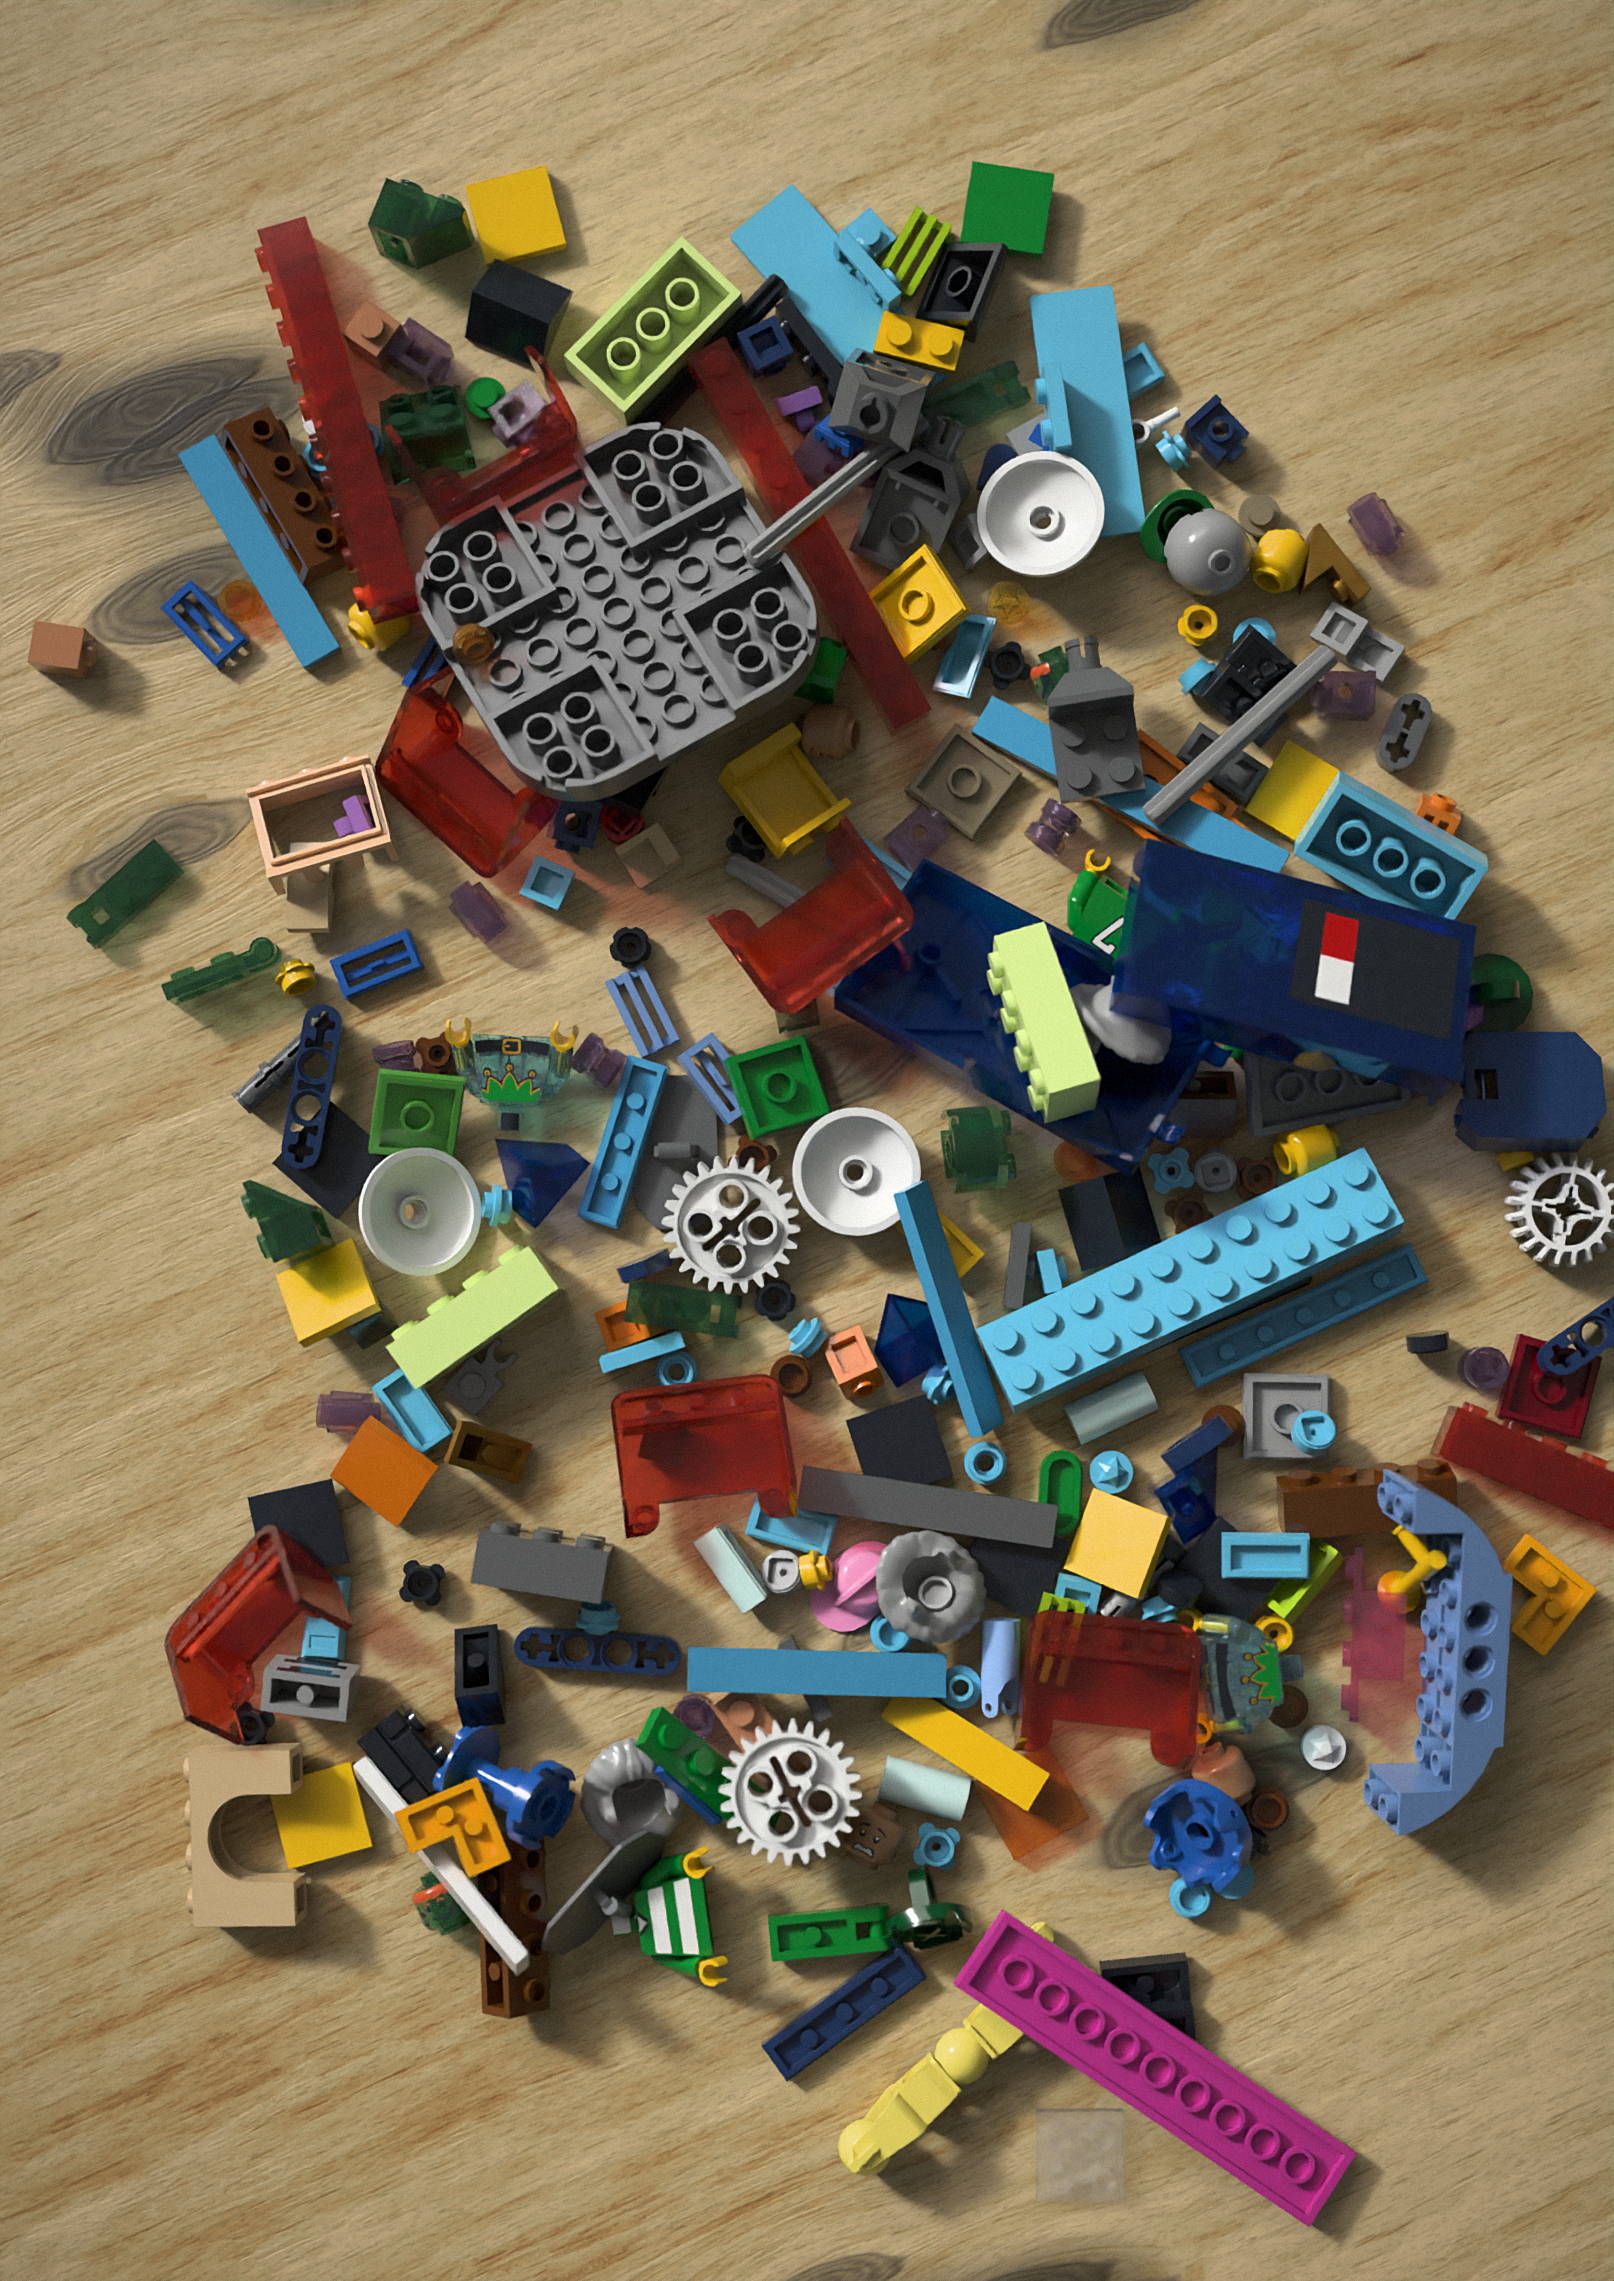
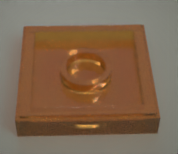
M1047 1741L1021 1754V1756L1050 1773L1028 1811L978 1779L972 1782L974 1789L1014 1861L1090 1819Z

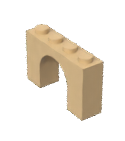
M258 1743L251 1746L240 1744H202L189 1751L183 1765L184 1781L189 1783V1800L185 1805L184 1818L186 1826L190 1827L191 1844L188 1845L186 1850V1866L188 1870H192V1887L188 1891L187 1908L188 1912L193 1914V1927L296 1926L307 1917L306 1873H257L241 1867L230 1857L223 1844L221 1823L227 1806L237 1796L292 1794L303 1787L302 1743Z

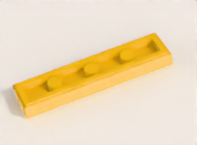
M892 1697L880 1716L1026 1811L1029 1810L1050 1775L1047 1771L931 1697Z

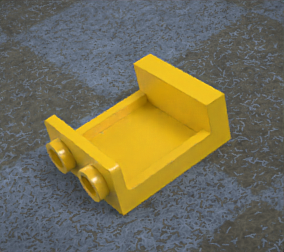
M793 722L728 763L718 778L720 784L777 860L790 852L794 857L800 855L815 842L812 837L821 831H824L826 835L836 831L847 821L844 815L852 805L848 797L840 802L799 749L797 743L803 735Z

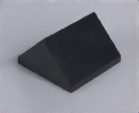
M944 243L915 318L965 331L963 340L975 344L1003 273L1008 247L1004 243Z
M496 258L472 291L465 338L542 371L573 291Z
M1140 1167L1103 1175L1057 1190L1081 1271L1129 1258L1162 1242Z

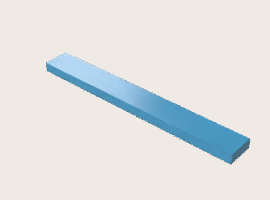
M992 696L975 724L972 735L1057 780L1049 725ZM1144 776L1145 792L1093 799L1268 893L1290 857V852L1190 799L1161 825L1153 824L1146 818L1142 809L1165 786Z

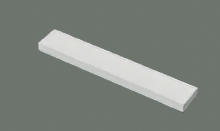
M363 1757L353 1765L356 1779L401 1833L394 1813L408 1807V1805L370 1758ZM437 1843L417 1852L419 1857L516 1976L529 1967L528 1951L443 1847Z

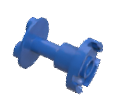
M469 1726L461 1728L454 1738L453 1749L449 1753L444 1766L435 1774L433 1788L438 1792H443L478 1777L483 1791L486 1790L493 1794L495 1805L508 1812L506 1826L511 1840L527 1849L536 1850L543 1846L539 1841L545 1835L553 1839L564 1826L574 1804L576 1793L569 1790L570 1781H576L573 1771L554 1760H546L536 1765L530 1772L519 1767H512L505 1771L497 1766L500 1742L498 1734L494 1729L488 1726H478L474 1729Z

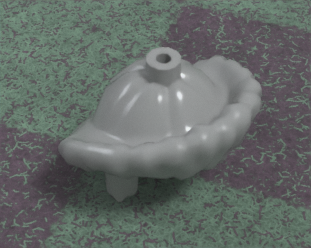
M1111 975V985L1106 987L1102 984L1086 985L1082 983L1069 990L1092 1055L1097 1054L1102 1041L1107 1048L1113 1049L1117 1055L1134 1063L1141 1062L1149 1065L1152 1063L1157 1064L1164 1060L1172 1040L1170 1024L1163 1012L1158 1011L1155 1006L1148 1004L1140 992L1128 986L1129 977Z
M931 1530L919 1533L910 1532L906 1535L897 1536L890 1545L882 1550L880 1560L875 1567L876 1590L878 1592L879 1607L894 1630L904 1633L910 1638L919 1639L922 1642L935 1641L939 1644L945 1643L948 1640H958L961 1635L971 1632L973 1626L980 1621V1615L985 1610L984 1599L987 1595V1589L984 1587V1576L978 1571V1563L970 1556L968 1550L960 1546L953 1537Z
M638 1737L615 1741L608 1749H603L598 1758L590 1763V1769L586 1772L581 1786L582 1797L580 1807L585 1814L587 1822L598 1836L605 1839L613 1847H616L641 1830H648L668 1837L682 1817L686 1803L654 1773L658 1764L635 1746Z

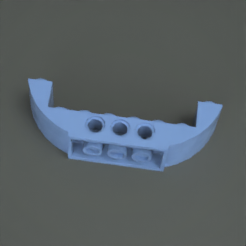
M1384 1469L1383 1483H1380L1378 1487V1503L1382 1513L1413 1534H1425L1428 1550L1430 1552L1432 1550H1440L1447 1558L1446 1565L1429 1580L1423 1582L1427 1593L1426 1609L1421 1614V1628L1425 1639L1424 1652L1420 1653L1418 1662L1419 1671L1423 1678L1422 1694L1418 1695L1416 1701L1417 1714L1420 1718V1736H1417L1414 1742V1751L1418 1763L1369 1764V1777L1363 1784V1796L1366 1805L1398 1836H1403L1430 1824L1457 1804L1470 1791L1483 1773L1495 1747H1503L1513 1575L1501 1567L1496 1551L1483 1531L1463 1511L1413 1479Z

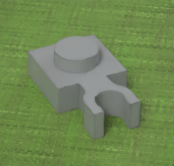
M499 1338L488 1348L487 1357L483 1363L474 1356H471L443 1387L474 1416H477L504 1386V1383L495 1375L501 1369L509 1368L519 1358L516 1353H513L507 1361H498L495 1357V1351L503 1343Z

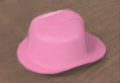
M877 1541L860 1542L849 1548L831 1563L833 1580L827 1581L826 1590L820 1591L818 1588L811 1589L810 1592L811 1609L818 1621L827 1628L839 1632L854 1631L867 1624L881 1612L878 1592L876 1590L875 1567L880 1560L882 1550L888 1545Z

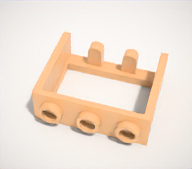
M368 754L347 756L338 763L321 768H307L297 775L281 780H266L257 787L246 790L266 867L267 878L278 896L286 894L283 877L303 872L308 882H319L324 878L321 866L344 860L349 870H359L365 866L362 854L385 847L392 862L400 860L378 774ZM365 783L376 828L277 857L266 814L267 811Z

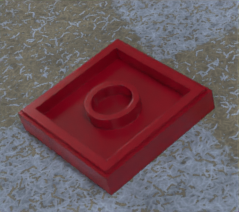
M1516 1334L1495 1416L1581 1440L1603 1357L1596 1356L1565 1377L1551 1378L1546 1376L1537 1364L1539 1348L1547 1341L1523 1334ZM1568 1347L1559 1352L1553 1350L1554 1356L1550 1358V1361L1554 1366L1562 1364L1566 1368L1563 1360L1577 1350Z

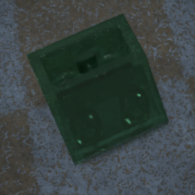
M386 178L368 221V227L379 255L415 269L423 268L470 248L475 240L466 209L459 200L445 194H440L439 198L425 193L424 189L418 184L406 179L396 182Z
M436 385L427 392L412 395L398 393L388 397L387 400L379 401L382 442L394 485L477 468L461 385Z
M253 1180L242 1183L246 1193L241 1195V1201L250 1219L256 1217L262 1233L256 1237L261 1252L266 1259L272 1257L274 1264L290 1266L336 1246L321 1207L267 1184Z

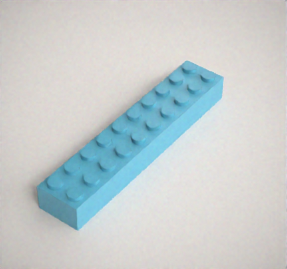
M1362 1147L976 1329L977 1337L1014 1415H1017L1400 1234L1404 1220L1365 1147Z

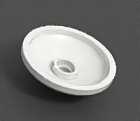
M1051 451L1026 453L1002 465L986 483L980 496L977 510V523L981 539L990 555L1001 566L1016 574L1037 578L1055 576L1080 564L1096 546L1103 531L1105 521L1103 495L1092 473L1074 458ZM1042 518L1051 520L1050 526L1046 529H1039L1036 526L1037 522Z
M852 1107L827 1114L807 1130L800 1140L794 1155L792 1177L796 1195L802 1207L813 1220L835 1233L863 1236L885 1230L900 1220L893 1194L920 1181L921 1165L918 1151L912 1138L897 1121L873 1109ZM850 1165H858L862 1169L863 1174L860 1180L852 1181L848 1178L847 1169Z
M432 1148L401 1150L381 1161L367 1178L359 1201L360 1228L371 1252L390 1269L411 1276L435 1275L455 1266L466 1256L474 1244L481 1223L479 1192L468 1170L451 1155ZM408 1204L414 1210L411 1219H407L404 1213Z

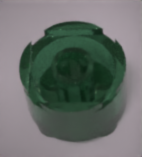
M996 1104L943 1110L941 1120L949 1119V1130L941 1131L944 1171L946 1179L955 1178L956 1185L949 1188L951 1193L955 1195L1005 1189L1007 1181L1011 1178H1016L1015 1156L1013 1152L1007 1153L1006 1136L1011 1135V1120L1008 1110L999 1111Z

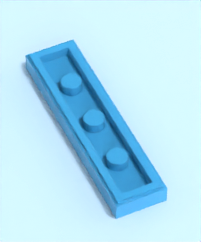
M628 1054L580 1205L578 1217L620 1230L671 1069L670 1067Z

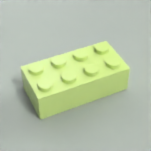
M681 236L564 354L567 371L619 421L628 427L743 305L742 293Z
M1045 922L994 936L993 953L988 954L991 969L987 970V978L993 995H1001L1004 1008L1000 1009V1014L1007 1034L1014 1032L1018 1045L1014 1047L1020 1072H1028L1031 1086H1027V1091L1033 1110H1041L1045 1123H1049L1095 1109L1101 1078Z
M519 1244L512 1247L497 1259L501 1266L491 1273L484 1270L477 1272L462 1283L465 1291L455 1298L453 1295L450 1297L445 1295L426 1309L430 1314L429 1317L422 1322L410 1320L391 1334L395 1341L386 1346V1348L416 1390L427 1389L565 1291V1288L537 1248L531 1246L524 1248L523 1246L520 1247Z

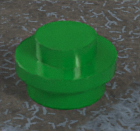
M481 377L474 380L466 389L465 403L473 416L482 420H490L498 417L504 411L507 404V395L499 381L490 377Z

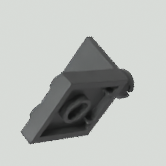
M856 347L845 360L827 428L909 452L923 401L932 388L936 372Z
M936 415L931 432L925 442L922 441L910 447L909 452L901 451L883 466L849 551L892 571H895L924 544L931 546L937 556H939L958 509L969 496L972 489L961 459L955 457L959 443L967 430L963 424L956 421L954 426L950 427L945 438L951 418Z
M1084 637L1085 657L1081 656L1079 638L1065 642L1064 646L1067 652L1069 670L1068 673L1063 675L1047 698L1048 720L1061 804L1145 792L1146 786L1133 707V685L1108 666L1102 667L1097 637Z

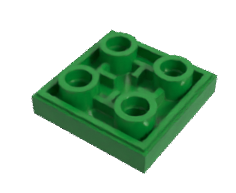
M972 161L960 243H1004L1008 247L1007 254L1041 259L1055 174Z

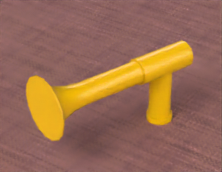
M1400 1525L1392 1533L1399 1538L1417 1564L1409 1573L1401 1570H1392L1385 1573L1379 1580L1377 1591L1381 1603L1388 1610L1405 1614L1414 1610L1419 1604L1421 1597L1419 1585L1439 1572L1446 1565L1447 1558L1440 1550H1432L1430 1552L1417 1534H1413Z

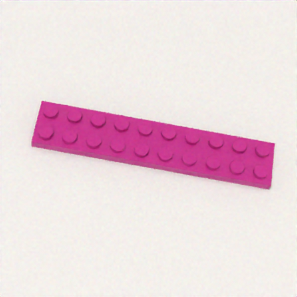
M1003 1908L953 1982L957 1988L1308 2227H1310L1357 2154L1350 2146Z

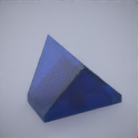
M495 1139L507 1189L512 1192V1209L535 1229L591 1164L568 1144Z
M888 1293L874 1354L896 1388L935 1366L945 1357L927 1302Z
M1218 1447L1213 1448L1178 1472H1171L1147 1488L1162 1513L1173 1519L1171 1527L1184 1545L1205 1532L1217 1517Z

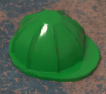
M1180 489L1165 495L1152 508L1141 525L1139 539L1143 551L1149 558L1159 563H1167V558L1164 557V546L1170 530L1180 518L1187 514L1192 516L1197 512H1202V509H1215L1206 496L1195 490Z

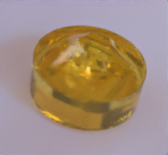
M1005 580L991 588L987 596V607L991 617L997 619L998 623L1013 625L1025 618L1029 611L1030 601L1027 591L1020 583Z

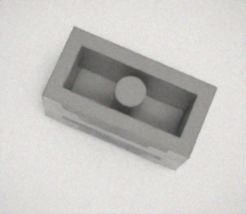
M276 1654L264 1668L260 1711L346 1722L357 1707L361 1665Z

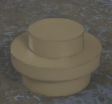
M1255 494L1248 497L1242 503L1238 512L1239 524L1246 533L1255 537H1262L1268 531L1275 530L1281 518V511L1277 502L1264 494Z

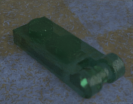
M1014 360L999 364L926 397L923 401L921 413L928 420L929 427L920 435L922 441L925 442L928 439L936 415L951 418L945 433L946 438L950 427L954 426L956 421L968 429L1008 410L1018 409L1030 402L1032 398L1027 387H1022L1017 378L1020 372ZM1002 384L1006 393L997 397L992 386Z
M153 839L88 899L74 907L68 913L66 919L74 928L80 927L88 935L86 941L97 950L108 943L184 874L185 871ZM103 908L110 918L100 925L93 916Z
M259 937L252 941L248 951L236 956L233 951L222 953L210 959V966L197 971L194 967L179 970L170 975L172 981L162 984L161 987L166 1000L174 1005H178L275 967L282 959V951L278 945L268 938Z
M630 1280L624 1322L738 1339L739 1326L735 1325L737 1309L742 1308L743 1296L643 1280ZM712 1306L720 1307L718 1323L710 1322Z

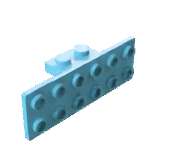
M789 185L731 234L732 243L765 281L771 274H776L786 282L788 292L782 300L788 296L842 369L845 360L856 347L873 352L884 310L908 316L900 307V290L902 286L896 276L887 268L883 271L873 260L875 257L873 251L862 238L858 237L855 240L847 230L838 236L794 185ZM936 372L930 392L950 375Z
M1107 285L1032 295L1029 305L1040 379H1035V395L1037 405H1043L1045 420L1040 422L1043 446H1049L1051 452L1061 453L1074 458L1083 464L1098 482L1105 505V521L1100 539L1139 534L1141 525L1145 520L1113 288Z

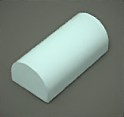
M1140 1370L1062 1406L1080 1445L1159 1409L1155 1396Z
M719 1523L693 1542L742 1614L759 1604L770 1594L771 1591L764 1585L760 1572L725 1523Z
M887 1755L876 1798L960 1822L966 1807L971 1779Z

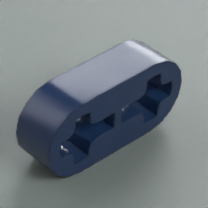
M1217 1414L1172 1444L1160 1457L1170 1470L1176 1473L1223 1442L1231 1435L1233 1430L1222 1416Z

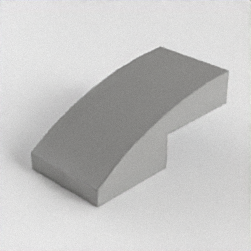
M1332 601L1310 635V639L1319 646L1325 645L1332 649L1338 660L1382 687L1406 653L1405 646L1370 628L1368 620Z

